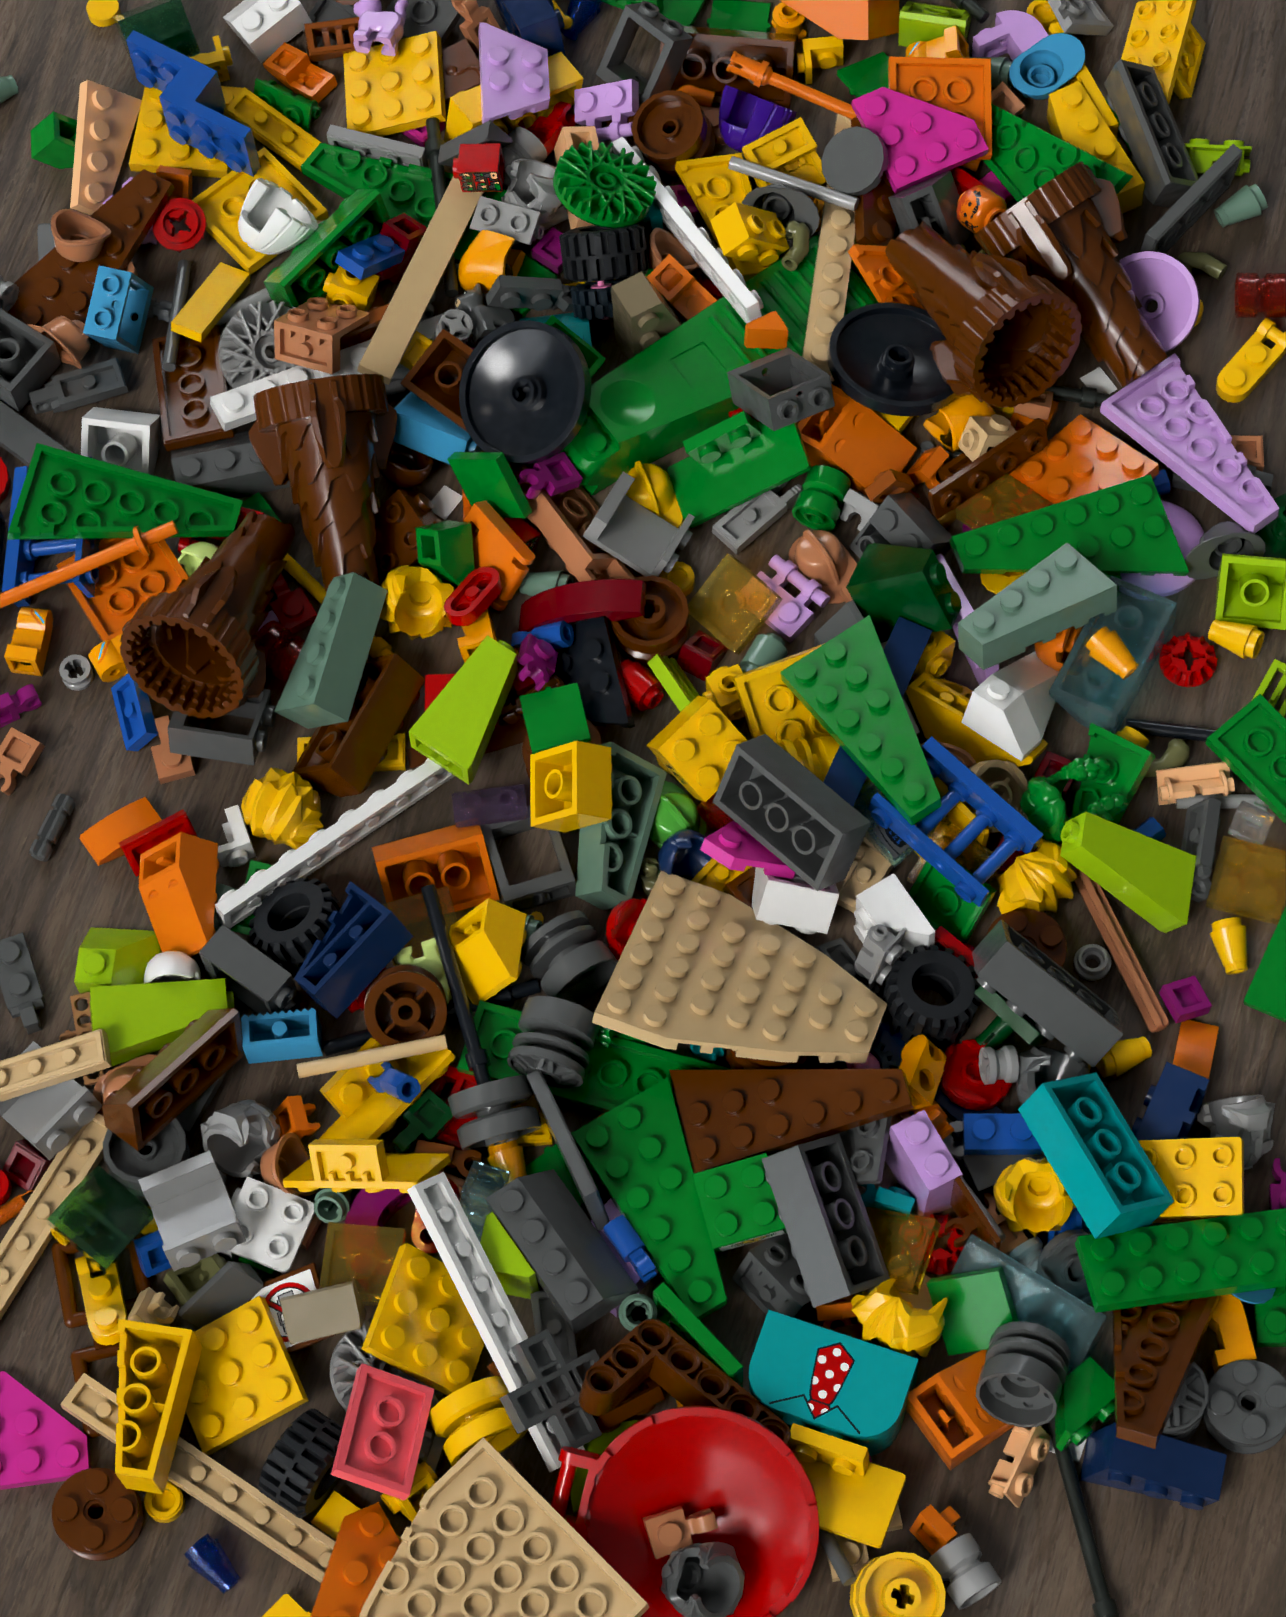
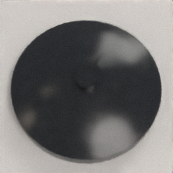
M875 303L853 310L835 326L827 351L830 372L838 386L848 396L863 406L889 415L919 416L944 408L958 396L952 391L950 385L943 380L933 359V354L930 350L931 343L947 339L926 310L901 303Z
M531 320L507 323L485 336L469 356L459 387L460 413L470 437L484 452H503L507 461L515 464L542 462L566 448L581 429L591 399L590 372L585 357L578 345L563 331Z

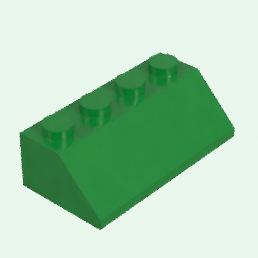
M358 189L350 197L345 198L339 205V208L327 220L319 223L317 230L307 240L297 245L291 255L280 266L275 267L264 281V285L270 298L277 304L285 302L284 306L289 308L293 306L298 307L312 297L324 298L327 295L323 291L325 280L329 272L335 273L339 267L335 263L338 251L379 234L383 222L390 219L380 192L376 189Z

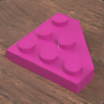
M885 87L852 100L851 106L862 128H867L879 136L888 150L889 163L887 170H884L894 193H898L988 153L989 149L974 119Z
M734 820L705 837L700 849L730 870L744 872L746 866L764 868L765 875L793 879L795 875L792 869Z
M1 1371L0 1490L66 1481L75 1473L91 1468L90 1442L87 1435L8 1373Z

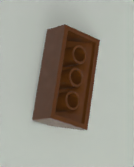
M683 26V30L694 39L671 90L676 91L683 85L690 84L714 91L713 102L721 103L724 87L728 85L790 109L792 94L769 84L761 85L760 88L753 85V81L732 72H727L726 69L731 62L730 59L733 52L737 51L739 54L760 63L763 60L769 62L773 72L794 80L798 35ZM663 42L660 44V54L665 45Z
M442 329L400 384L467 432L460 413L459 387L465 364L473 349L445 329Z
M396 653L367 659L348 722L317 727L292 772H296L302 779L309 781L311 786L338 797L363 793L371 784V775L375 768L386 757L388 753L387 747L393 736L403 727V718L407 711L418 700L420 696L419 690L425 678Z
M234 1008L208 1010L198 1020L191 1021L176 1040L164 1045L157 1057L148 1065L137 1069L130 1081L121 1089L113 1091L106 1098L102 1105L105 1127L137 1151L142 1149L244 1056L239 1011Z

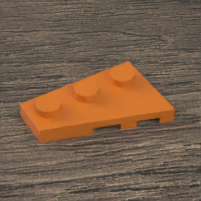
M854 244L848 251L850 257L878 303H901L926 310L913 297L912 294L915 292L894 270L885 252L887 246Z

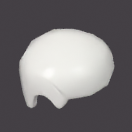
M165 951L156 954L147 963L144 973V983L201 980V972L197 962L180 951Z

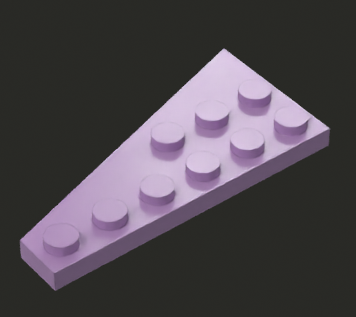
M1176 353L1101 403V414L1248 532L1255 534L1277 518L1278 505L1261 480L1253 476L1247 467V459L1243 453L1236 451L1231 443V435L1208 401L1200 397L1195 389L1196 383L1190 374L1186 375L1180 367L1181 361Z

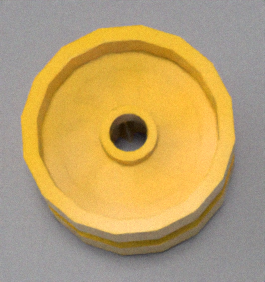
M493 1376L472 1382L446 1396L431 1408L428 1419L436 1436L447 1438L442 1447L452 1467L483 1437L500 1454L519 1441L528 1431L527 1429L517 1434L499 1399L509 1393L502 1377Z
M893 1552L873 1558L858 1570L856 1574L857 1579L851 1584L850 1606L854 1617H941L945 1610L946 1591L941 1575L928 1560L915 1553ZM892 1591L900 1592L902 1601L899 1605H897V1600L891 1597Z

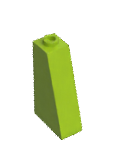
M487 635L409 730L410 743L413 749L468 785L475 778L518 672L517 654L512 646L503 640L497 642Z
M1084 812L1065 822L1061 831L1062 847L1060 856L1159 931L1167 933L1187 924L1196 863L1195 855L1089 812Z
M225 978L90 987L92 1031L102 1028L107 1033L112 1066L161 1050L164 1045L176 1040L191 1021L198 1020L208 1010L234 1008L233 991H226Z

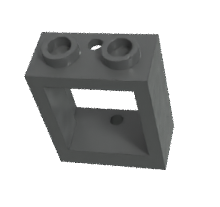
M642 1L641 3L625 5L596 75L606 83L627 79L639 82L640 107L652 95L665 90H671L694 38L683 30L684 27L679 22L662 15L659 12V8L653 3ZM639 26L665 44L649 81L624 62Z
M789 348L727 372L733 404L773 431L835 406L830 374ZM767 368V372L762 375V370Z
M263 689L258 698H248L244 705L226 714L254 719L248 736L195 728L198 719L196 716L189 717L186 714L174 711L168 725L170 753L254 766L259 752H264L266 749L268 726L273 727L277 713L274 712L276 706L272 705L271 690Z
M530 806L524 808L520 813L510 816L497 815L488 819L486 823L480 824L489 860L504 905L522 912L575 896V878L560 833L553 830H548L561 871L509 886L495 840L535 829L536 827H531Z
M222 925L199 951L209 979L225 978L226 991H233L234 998L256 1014L261 1013L264 1016L266 1012L271 1015L274 1011L279 1014L281 1011L287 1013L291 1010L294 1013L296 1009L299 1010L301 999L292 974L226 926Z

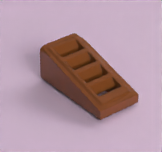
M359 17L304 24L307 52L310 61L329 60L342 57L345 53L356 51L353 44V34L355 28L358 27ZM344 30L349 32L350 43L344 44L342 34ZM335 33L337 45L331 46L329 34ZM317 36H322L324 47H317Z

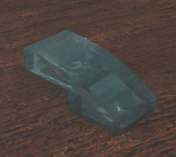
M473 1161L461 1190L460 1204L480 1242L486 1215L490 1213L486 1198L507 1185L510 1171Z

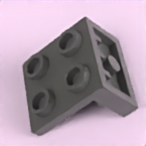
M892 1116L837 1133L842 1140L857 1185L881 1183Z
M787 1233L771 1237L751 1249L732 1277L766 1315L769 1309L799 1319L806 1307L811 1303L804 1289V1280L797 1260L792 1255L791 1243Z

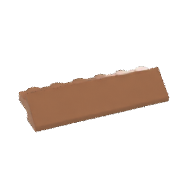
M508 462L516 479L522 470L532 469L535 463L515 464ZM524 482L519 485L526 497L532 485ZM581 484L577 488L554 496H550L546 489H543L540 495L534 499L526 497L532 508V512L527 516L528 519L539 528L545 536L549 547L558 553L566 564L568 572L575 576L579 582L603 579L633 580L636 577L644 576L582 537L598 512L599 507Z

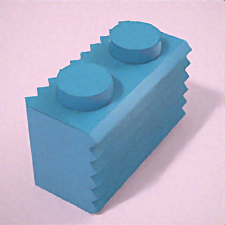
M304 1008L301 1012L296 1009L294 1013L291 1010L287 1013L281 1011L279 1014L274 1011L271 1015L266 1012L264 1016L261 1013L257 1016L251 1014L249 1017L244 1014L241 1018L243 1051L249 1064L323 1056L322 1029L314 1008H311L309 1011Z

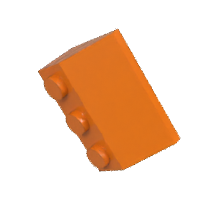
M478 819L371 847L387 907L404 926L429 919L421 888L426 885H435L444 915L478 906L488 898L494 901L500 900Z

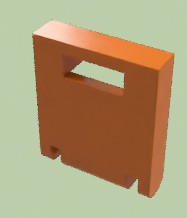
M485 500L474 503L463 522L471 523L472 535L477 528L479 529L473 541L475 569L492 567L500 575L503 589L490 606L497 611H502L506 608L508 600L513 598L528 573L529 568L526 565L533 563L535 554Z

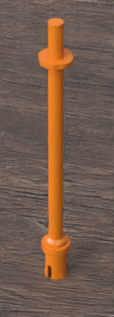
M737 51L733 52L730 59L731 62L726 69L727 72H732L753 81V85L760 88L761 85L769 84L849 119L856 117L851 104L773 72L772 67L769 66L770 63L763 60L760 63L739 54ZM972 160L961 166L976 172L981 160Z
M172 520L142 533L139 526L133 527L134 537L0 593V609L140 550L146 557L150 555L149 545L178 534L176 524Z

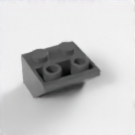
M951 171L944 172L888 197L901 233L909 229H915L924 221L952 246L956 244L962 245L974 235L972 231L961 225L957 219L956 209L960 195Z
M911 492L889 494L849 547L859 558H861L867 545L872 543L932 549L935 555L942 554L944 557L952 547L949 541L952 535Z

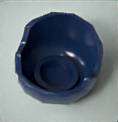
M682 829L669 836L658 853L659 871L662 870L669 875H678L692 880L712 859V857L700 850L705 836L692 829Z

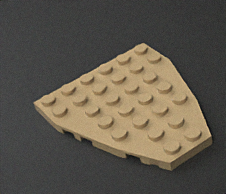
M661 870L597 1005L592 1023L664 1049L676 1050L678 1043L700 1045V1053L712 1054L714 1048H726L735 1051L736 1057L776 1062H797L799 1056H819L820 1063H834L836 1061L866 1063L883 1019L887 1003L821 951L778 924L769 925L763 921L756 920L753 909L732 895L678 875H669Z
M483 1437L425 1492L419 1503L420 1509L410 1527L405 1528L400 1537L402 1542L392 1560L387 1561L366 1599L359 1617H640L650 1607Z

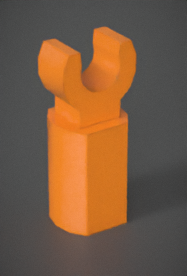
M935 1100L931 1106L912 1111L916 1114L925 1110L942 1140L955 1131L946 1121L947 1114Z

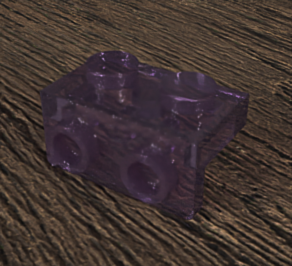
M524 784L452 793L454 822L458 828L525 820L528 818V803Z

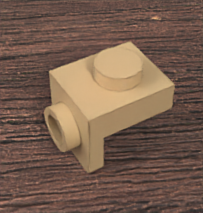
M993 414L991 417L970 416L961 435L958 447L973 462L985 454L988 447L997 446L1017 431L1011 426V422L1001 415Z

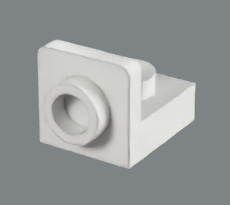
M238 805L224 809L228 822L222 824L228 843L218 846L217 858L221 867H238L245 864L250 858L256 857L241 810Z

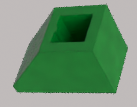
M447 520L415 527L418 563L440 577L443 583L451 584L455 590L467 575L475 570L471 523Z
M1091 1357L1087 1358L1067 1375L1065 1383L1062 1385V1394L1055 1415L1056 1447L1061 1452L1072 1442L1076 1446L1082 1444L1093 1432L1091 1426L1095 1422L1100 1420L1104 1424L1115 1414L1114 1380Z

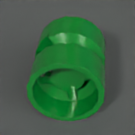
M825 465L812 466L802 485L803 491L799 493L792 509L794 518L802 525L813 530H833L841 513V509L838 506L845 503L843 499L852 486L850 479L833 467Z

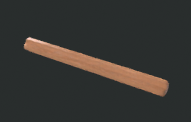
M1072 865L1077 875L1074 883L1148 1030L1152 1033L1162 1031L1169 1025V1019L1102 887Z

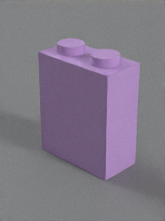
M925 1110L890 1126L885 1161L901 1188L907 1191L910 1197L915 1198V1211L920 1220L923 1221L929 1218L932 1213L937 1215L951 1208L950 1202L954 1179L960 1177L962 1180L963 1173Z

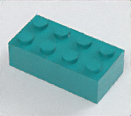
M1097 1073L1042 1083L1019 1107L1018 1110L1029 1130L1032 1132L1095 1239L1127 1232L1135 1228L1148 1227L1174 1202V1199Z

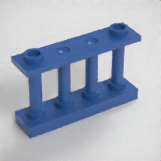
M28 466L16 467L14 470L8 531L28 472ZM100 538L58 539L37 542V539L7 540L2 592L49 573H34V564L38 556L75 552V561L99 552ZM95 568L60 584L74 583L88 598L94 597L95 585L99 581V569ZM31 596L14 604L17 607L30 606Z
M931 736L921 748L933 778L938 777L948 785L949 791L941 799L942 806L912 826L891 802L883 798L878 792L872 797L868 810L871 811V817L879 826L885 829L889 827L955 886L956 893L968 903L973 902L980 907L985 902L989 890L983 884L1015 851L1022 850L1025 854L1033 852L1038 847L1044 834ZM959 801H966L976 810L977 816L942 850L927 835ZM987 826H994L1004 835V841L971 875L955 859Z

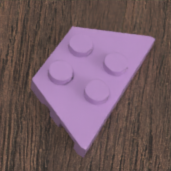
M480 22L478 37L482 124L489 120L493 122L505 116L513 120L523 117L524 114L529 112L535 113L548 109L550 90L547 49L485 22Z

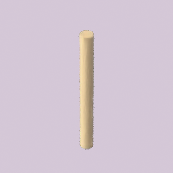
M444 1034L296 1064L297 1072L300 1079L446 1050L448 1045L446 1035Z

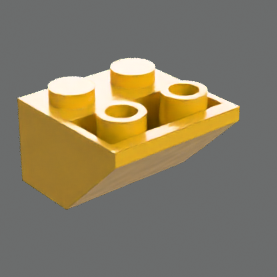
M490 898L451 925L449 931L466 994L472 1004L477 1006L480 1000H488L518 979L522 970V963L520 962L521 948L527 936V931L524 929L526 914Z

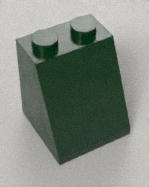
M877 543L868 544L846 586L863 618L870 615L880 643L888 641L899 616L932 630V632L952 629L962 608L958 593L953 591L947 579L946 570L943 564L939 563L932 549Z

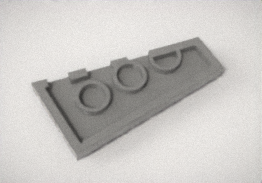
M1047 0L1064 33L1107 36L1114 27L1095 0Z

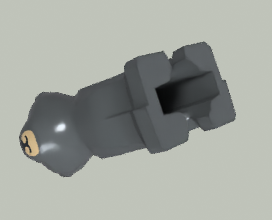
M479 283L473 289L464 291L455 300L456 309L467 313L472 320L473 340L471 344L473 348L493 330L507 323L515 322V317L511 310L503 307L483 305V296Z

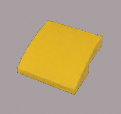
M801 117L742 147L747 161L821 186L827 185V181L822 173L821 159L816 152L817 144ZM754 178L758 188L766 187L772 184Z

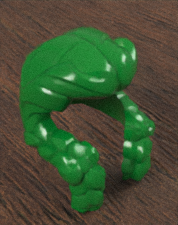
M1076 758L1048 778L1037 776L1029 780L1027 783L1028 789L1022 794L1020 808L1025 818L1044 834L1042 839L1062 844L1061 831L1065 822L1070 820V818L1066 815V804L1061 793L1069 779H1075L1076 781L1093 780L1096 778L1103 779L1110 775V763L1105 758H1087L1084 761L1083 758ZM1120 792L1104 796L1098 802L1090 804L1088 812L1111 821L1118 813L1126 810L1128 807L1127 798Z

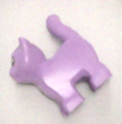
M360 0L356 2L353 8L354 14L359 17L358 30L354 31L353 44L356 52L369 53L372 43L379 41L384 44L381 50L382 55L396 56L398 42L404 34L405 10L408 6V1L398 0L395 4V12L382 11L380 0Z

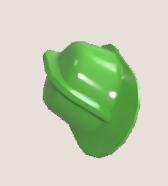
M664 781L649 835L650 839L661 848L669 836L682 829H692L705 836L707 830L706 819L700 808L681 788L672 782Z

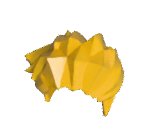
M404 565L391 570L387 574L381 586L388 591L380 618L388 621L390 633L402 631L407 633L411 640H414L419 636L424 639L437 632H442L443 627H452L444 610L446 599L454 591V587L451 584L443 583L441 578L429 571V569L419 566L409 567Z
M271 767L263 778L254 779L242 798L241 809L244 822L250 826L252 835L273 840L274 845L284 843L296 850L307 843L316 831L324 827L319 820L322 813L320 812L321 803L318 792L313 790L309 781L302 779L296 772L287 773L282 769Z
M1041 839L1035 852L1016 857L1015 862L1003 874L996 875L1000 893L997 907H999L1001 914L1020 908L1056 913L1058 898L1073 899L1074 893L1070 882L1076 880L1077 875L1071 863L1060 856L1062 846Z
M1025 1157L1014 1165L1011 1164L1002 1171L993 1186L997 1209L1006 1217L1009 1229L1013 1232L1027 1229L1036 1237L1041 1231H1061V1227L1069 1218L1072 1210L1076 1208L1046 1157L1036 1160L1031 1157Z
M892 1278L879 1284L870 1293L863 1291V1295H855L852 1298L851 1304L853 1308L851 1310L857 1316L860 1324L863 1325V1341L876 1339L881 1347L892 1349L911 1357L916 1353L922 1357H927L931 1345L936 1343L942 1334L945 1324L943 1311L948 1301L947 1297L943 1298L930 1310L914 1308L911 1302L902 1299L897 1289L893 1286L897 1279Z

